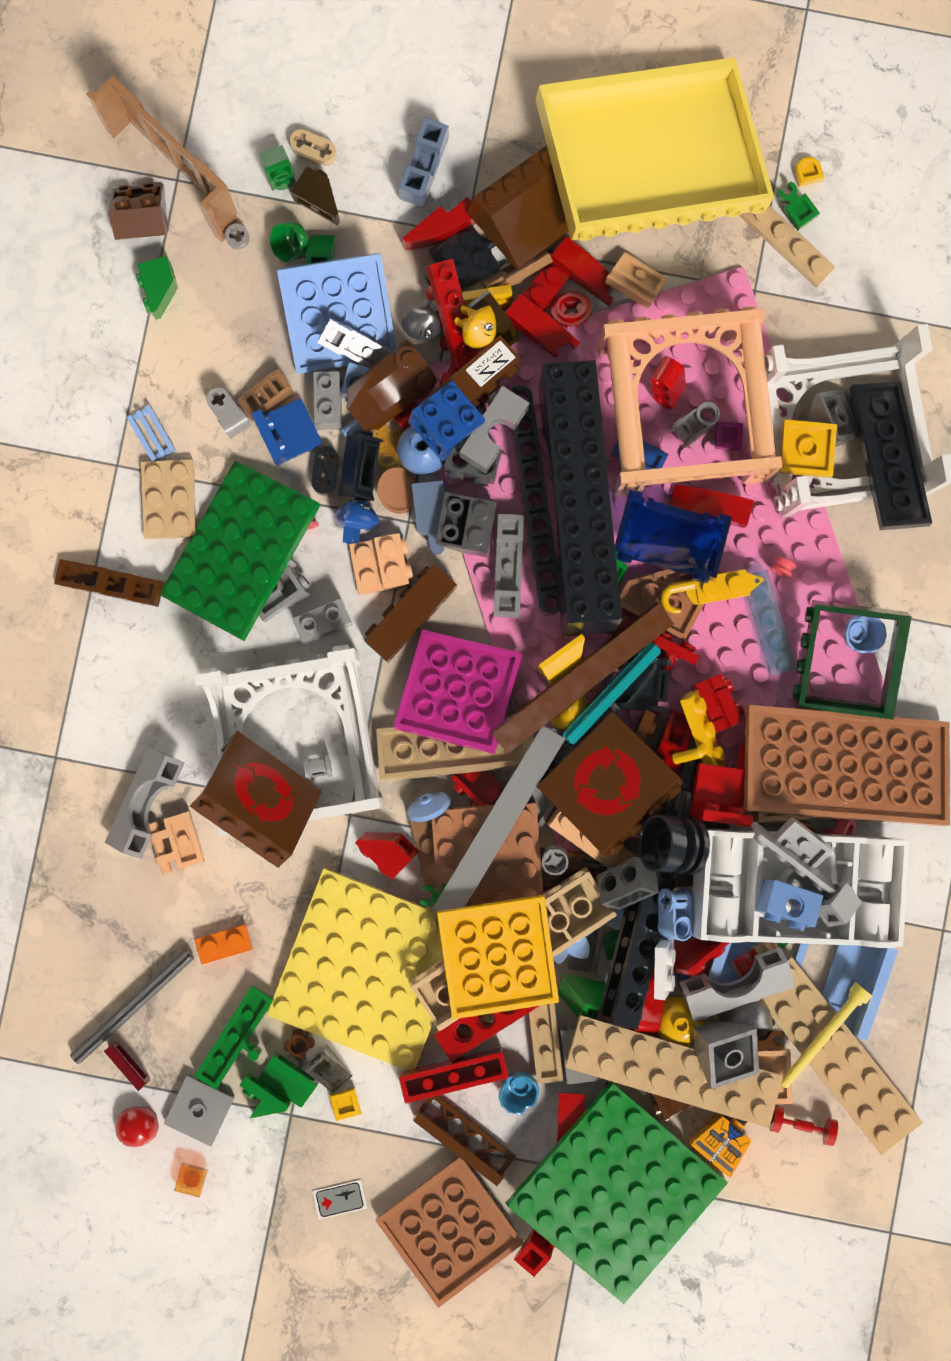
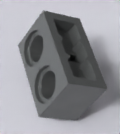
M459 443L453 447L444 465V472L448 473V477L456 480H463V477L473 479V483L480 486H488L489 483H495L502 455L501 449L492 464V469L485 474L468 462L463 466H456L452 460L455 456L460 455L461 449L458 448Z
M640 856L630 857L626 862L607 868V871L597 875L601 905L621 910L659 893L656 872L649 871L643 865Z

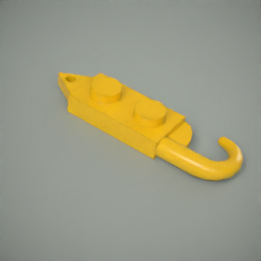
M746 569L674 582L663 589L661 604L666 611L677 614L681 612V609L674 608L669 604L670 595L677 592L685 591L689 601L695 605L747 597L751 595L750 592L764 581V578L747 573Z

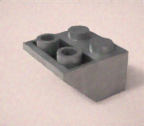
M445 492L435 544L461 553L487 557L497 502Z

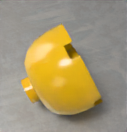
M683 995L667 996L663 1004L661 1027L656 1036L666 1041L690 1047L694 1044L693 1028L705 1024V1020L701 1019L693 1022Z

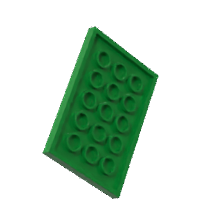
M234 461L198 524L194 536L189 540L164 584L161 596L245 641L321 504Z

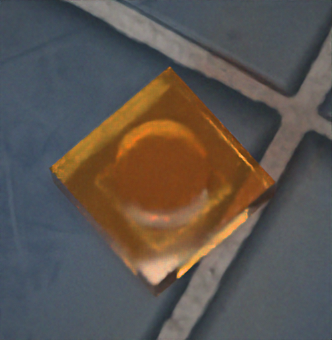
M182 1163L174 1191L200 1198L208 1169Z

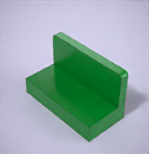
M277 1051L259 1077V1080L299 1107H303L319 1083L318 1079Z

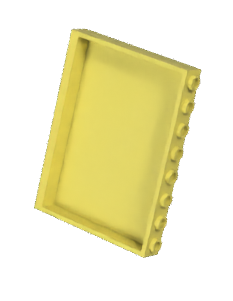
M736 58L539 85L535 101L571 240L580 239L581 241H588L596 236L605 235L606 237H613L621 232L630 231V233H638L646 228L662 229L671 224L687 225L693 221H712L722 216L733 218L747 212L758 214L765 211L774 198Z

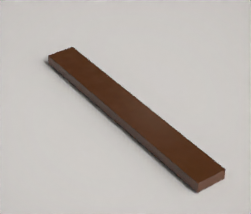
M656 602L491 731L492 735L507 754L670 628L674 624L661 604Z

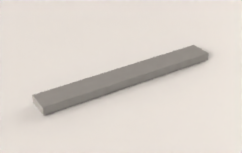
M545 726L539 730L432 909L441 911L466 906L565 741V738Z

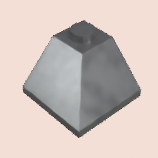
M845 389L822 392L814 396L807 418L808 422L837 424L835 447L859 438L854 410Z
M716 1020L693 1028L695 1052L711 1090L759 1074L757 1028L755 1026Z

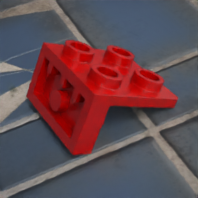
M699 763L697 765L689 816L704 821L751 827L753 816L744 814L743 808L746 770Z
M693 936L685 941L674 940V950L676 952L674 973L686 975L700 973L706 967L704 964L711 958L715 959L721 956L726 950L724 947L730 942L700 940Z

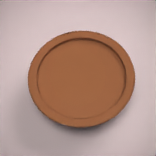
M399 467L390 468L381 475L378 481L377 492L380 502L387 510L396 514H402L414 507L412 484L417 482L413 475Z

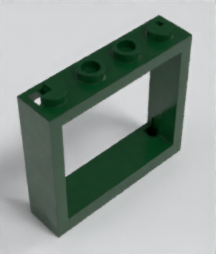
M812 600L811 607H807L805 612V622H808L807 633L803 632L800 646L804 648L803 658H798L796 673L800 674L798 684L794 683L792 699H796L797 706L799 708L894 720L912 616L904 611ZM820 611L895 620L880 705L807 695Z

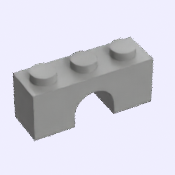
M502 386L499 392L495 390L487 401V404L490 406L484 414L480 412L485 418L484 424L472 432L470 436L468 435L458 445V448L461 449L459 452L460 457L485 474L499 455L501 448L489 438V430L498 424L506 425L515 430L529 409V402Z

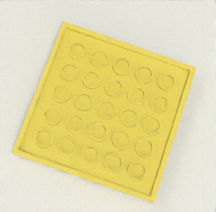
M324 867L267 1016L404 1070L415 1069L433 1025V1020L410 988L408 981L443 959L437 911Z

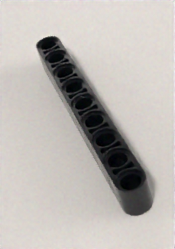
M517 385L511 391L516 395H524L527 402H529V409L522 419L529 421L531 427L527 430H521L517 426L515 430L512 429L537 605L543 615L553 616L560 610L557 588L558 567L533 397L528 387ZM523 445H530L534 448L535 452L532 455L526 456L521 452L520 448ZM528 470H534L538 474V479L529 481L525 478L524 473ZM532 495H537L541 498L542 504L538 507H533L528 503V498ZM534 521H542L546 526V530L535 532L531 525ZM539 546H545L549 549L550 554L546 558H540L536 555L535 549ZM544 571L550 572L553 576V582L549 584L542 583L539 579V574ZM546 597L554 598L557 602V607L553 610L546 609L543 605V599Z

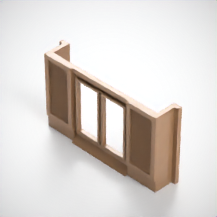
M113 75L94 94L89 91L87 96L106 131L113 138L131 123L207 196L200 203L214 236L223 242L225 240L223 234L226 232V229L238 220L236 216L237 210L226 184L198 157L195 159L144 110L141 102ZM154 129L164 138L166 145L158 139ZM180 155L190 163L192 170L183 163Z

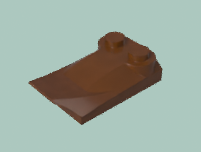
M404 340L346 388L348 394L346 408L364 431L379 430L422 394L430 392L438 380L415 347L408 340Z

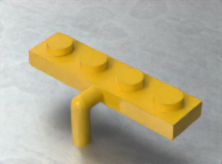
M698 690L688 692L680 702L697 748L673 754V762L679 764L701 758L703 764L726 767L724 752L717 744L715 727L712 722H709L707 717V707L704 699L700 698Z

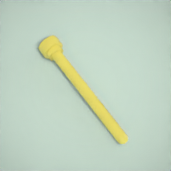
M855 982L849 989V999L783 1076L782 1087L788 1088L857 1005L866 1004L871 999L872 995L858 983Z

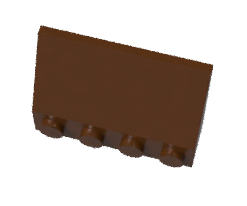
M547 145L475 195L467 211L468 215L517 270L569 233Z

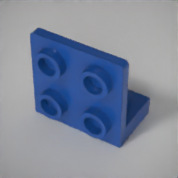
M453 381L412 410L408 423L441 462L450 456L455 445L485 422V418Z
M297 399L263 415L261 409L251 413L276 466L322 445L319 434L302 399Z

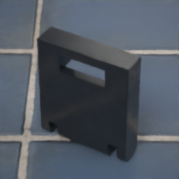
M631 657L616 670H623L635 657ZM654 659L614 703L620 709L666 713L667 707L658 706V702H668L670 670L661 669L662 665L671 666V660ZM615 671L606 677L605 688L615 679Z

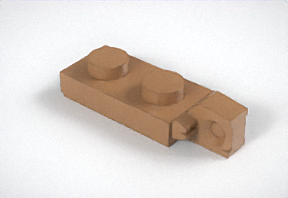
M544 250L519 270L509 261L496 270L497 274L482 283L484 288L508 284L511 286L517 285L534 272L541 271L553 260L551 255Z

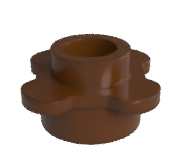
M295 1029L290 1040L285 1041L283 1048L286 1052H290L295 1056L297 1060L302 1061L306 1058L307 1051L314 1047L315 1041L312 1037L308 1038L305 1036L301 1029ZM298 1042H300V1043L302 1044L301 1047H298V1046H297V1043H298Z

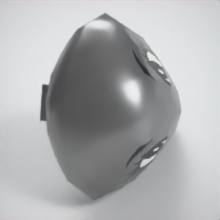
M422 300L420 307L411 308L403 315L401 326L409 337L416 340H432L442 334L443 327L439 319L437 305L432 306V309L430 308L432 300Z

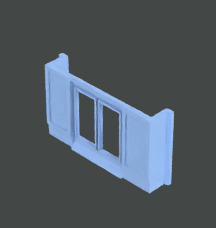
M757 942L729 943L724 947L726 949L725 952L713 960L708 977L721 983L738 980L739 977L731 966L730 961ZM799 944L794 961L800 968L809 944ZM838 945L821 995L836 1013L849 999V989L855 982L872 995L866 1004L857 1005L844 1021V1024L854 1036L865 1041L868 1040L898 950L894 948Z

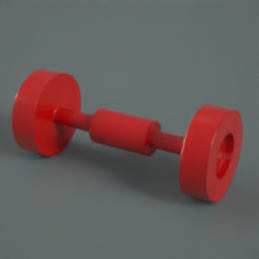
M775 1105L769 1131L779 1133L784 1123L792 1125L793 1129L809 1133L813 1131L823 1133V1144L834 1146L838 1135V1120L828 1118L824 1128L814 1126L813 1122L797 1118L794 1120L784 1118V1107Z

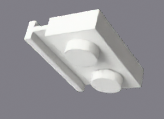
M663 937L655 947L654 999L665 1000L670 991L673 992L675 976L673 974L676 957L674 939Z

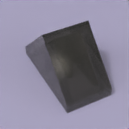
M327 1044L313 1055L303 1067L309 1075L332 1093L353 1076Z

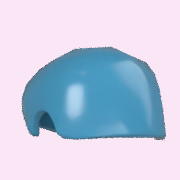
M516 1071L510 1073L509 1078L502 1080L499 1088L501 1107L508 1113L522 1115L527 1108L534 1107L540 1093L537 1080L528 1072Z

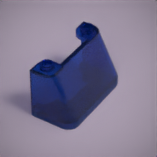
M630 489L625 498L615 539L616 559L626 563H631L632 560L691 575L694 581L708 584L709 580H715L732 516L719 514L718 517L711 516L709 518L710 513H696L653 501L654 498L649 497L647 501H644L645 498L642 497V492Z

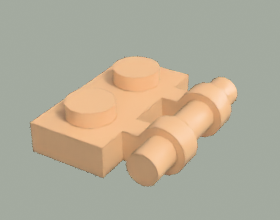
M190 811L163 819L166 830L163 831L159 830L157 822L148 824L152 833L150 843H153L157 856L155 862L156 865L160 866L162 875L172 872L169 862L176 860L178 870L205 861ZM169 837L173 852L167 854L163 839Z

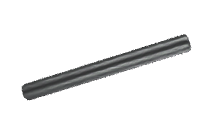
M188 949L182 950L71 1052L70 1057L76 1064L82 1063L193 961V954Z

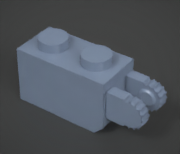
M443 480L412 484L417 532L421 536H428L429 549L432 554L441 555L444 547L435 543L445 492L449 493V487L443 486Z

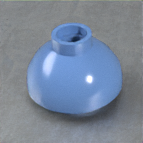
M410 426L402 433L397 444V454L401 464L408 471L417 475H429L438 471L445 464L446 459L441 462L428 445L425 450H419L417 444L424 440Z

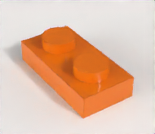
M247 924L194 939L201 965L253 950Z

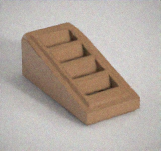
M277 368L237 401L253 422L254 419L251 413H254V411L247 402L248 400H253L258 407L256 411L261 409L262 413L265 414L294 394V391ZM276 381L282 388L280 392L273 385ZM267 387H269V389L274 394V396L271 399L264 390ZM260 393L266 401L264 405L256 397L257 394Z

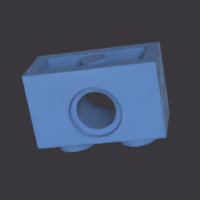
M763 880L755 911L765 914V920L776 923L784 920L789 922L788 927L804 931L805 927H816L823 895L777 880ZM788 900L791 903V909L789 912H787L786 910V902Z

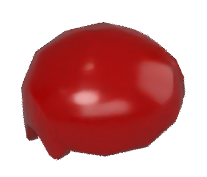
M130 1107L125 1109L118 1115L115 1123V1133L119 1142H122L125 1146L135 1148L144 1146L152 1141L159 1129L158 1118L148 1107Z

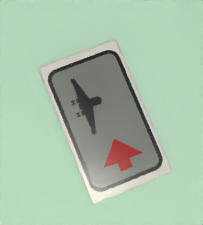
M361 1180L312 1191L318 1220L367 1209Z

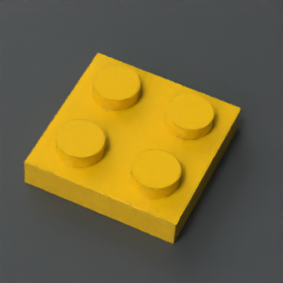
M785 419L782 425L780 449L782 468L779 470V473L823 478L833 477L837 424Z

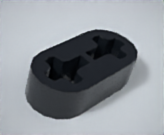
M331 446L320 447L314 457L311 485L314 491L321 496L331 494L336 485L339 456ZM326 452H330V456L334 459L329 460L328 467L324 468V462L320 459V456H325ZM323 473H327L326 480L330 483V486L327 485L324 490H321L320 486L316 483L322 480Z

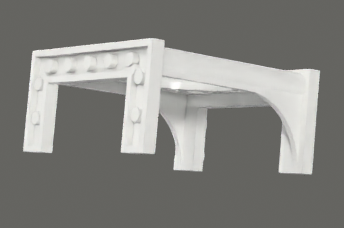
M928 324L917 325L892 347L810 359L787 358L784 345L773 346L764 355L776 457L780 456L783 421L785 419L792 420L798 401L812 386L831 379L896 370L898 381H901L926 495H930L950 484L951 454L941 455L932 460L915 363L933 350ZM801 382V389L796 390L794 385ZM778 388L788 390L792 395V401L788 403L781 401L777 397L776 390ZM779 407L786 410V417L780 416L782 412ZM778 471L770 479L772 486H775L777 496L774 497V505L776 511L780 512V518L792 516L800 510L873 499L868 476L853 479L802 476L792 480V474H782ZM812 478L817 479L819 485L813 484V488H809Z
M348 645L333 647V652L313 655L310 661L301 662V658L286 660V665L276 666L275 662L260 665V669L250 671V667H241L234 669V674H226L224 671L216 669V667L201 669V674L193 675L195 686L205 690L211 707L219 759L223 755L221 751L223 745L237 730L242 733L245 720L251 709L268 694L286 688H302L324 697L336 709L343 723L356 802L313 809L309 820L384 808L383 797H379L358 665H361L360 658L354 648H350ZM317 672L313 683L306 684L304 682L306 675L307 678H310ZM325 673H332L335 678L333 685L327 690L320 689V678ZM283 678L287 679V684L285 686H282L280 684V681ZM275 679V685L271 683L269 680ZM252 683L255 686H260V683H262L264 690L255 692L254 688L249 684ZM340 686L341 692H338L341 699H333L332 693ZM237 688H245L250 692L251 701L249 703H241L236 699L234 692ZM232 704L242 709L243 712L240 716L235 717L236 709H232ZM218 827L219 836L228 835L227 832Z

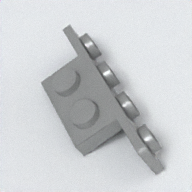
M793 816L774 835L755 821L751 824L755 834L753 838L760 846L771 848L774 855L781 862L785 863L788 861L801 877L808 876L812 879L813 885L821 892L826 890L831 895L837 892L831 879L817 869L833 852L832 847Z

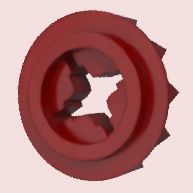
M565 292L557 296L552 302L551 315L555 321L563 324L566 329L572 325L578 328L580 323H587L588 317L592 315V304L589 298L580 292ZM576 308V313L570 312L567 314V309L573 310Z

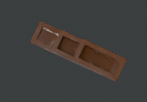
M63 559L59 560L54 581L55 585L159 607L164 582L160 580Z

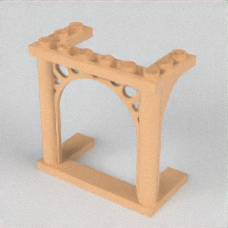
M747 306L741 308L740 311L730 312L729 309H719L714 311V314L703 315V312L696 311L688 313L684 317H677L676 314H667L661 316V319L650 320V317H639L634 319V322H624L622 319L609 321L608 324H604L598 350L599 356L607 355L610 363L621 472L613 487L614 497L640 495L645 485L741 476L742 484L768 482L782 468L781 456L776 457L761 332V325L765 320L764 309ZM714 331H717L715 338H706L705 332L711 334ZM725 331L726 343H733L729 346H723L720 343V337ZM681 334H687L688 338L682 339ZM660 336L663 337L664 342L661 344H655L652 337L655 339H660ZM642 339L646 341L650 346V353L641 354L637 352L633 346L634 340ZM698 343L718 350L732 362L739 373L743 385L751 459L646 470L638 404V385L644 368L654 356L664 349L677 344ZM741 344L742 349H739L741 357H737L733 354V351ZM630 355L634 359L640 360L641 364L638 367H633L634 360H630Z

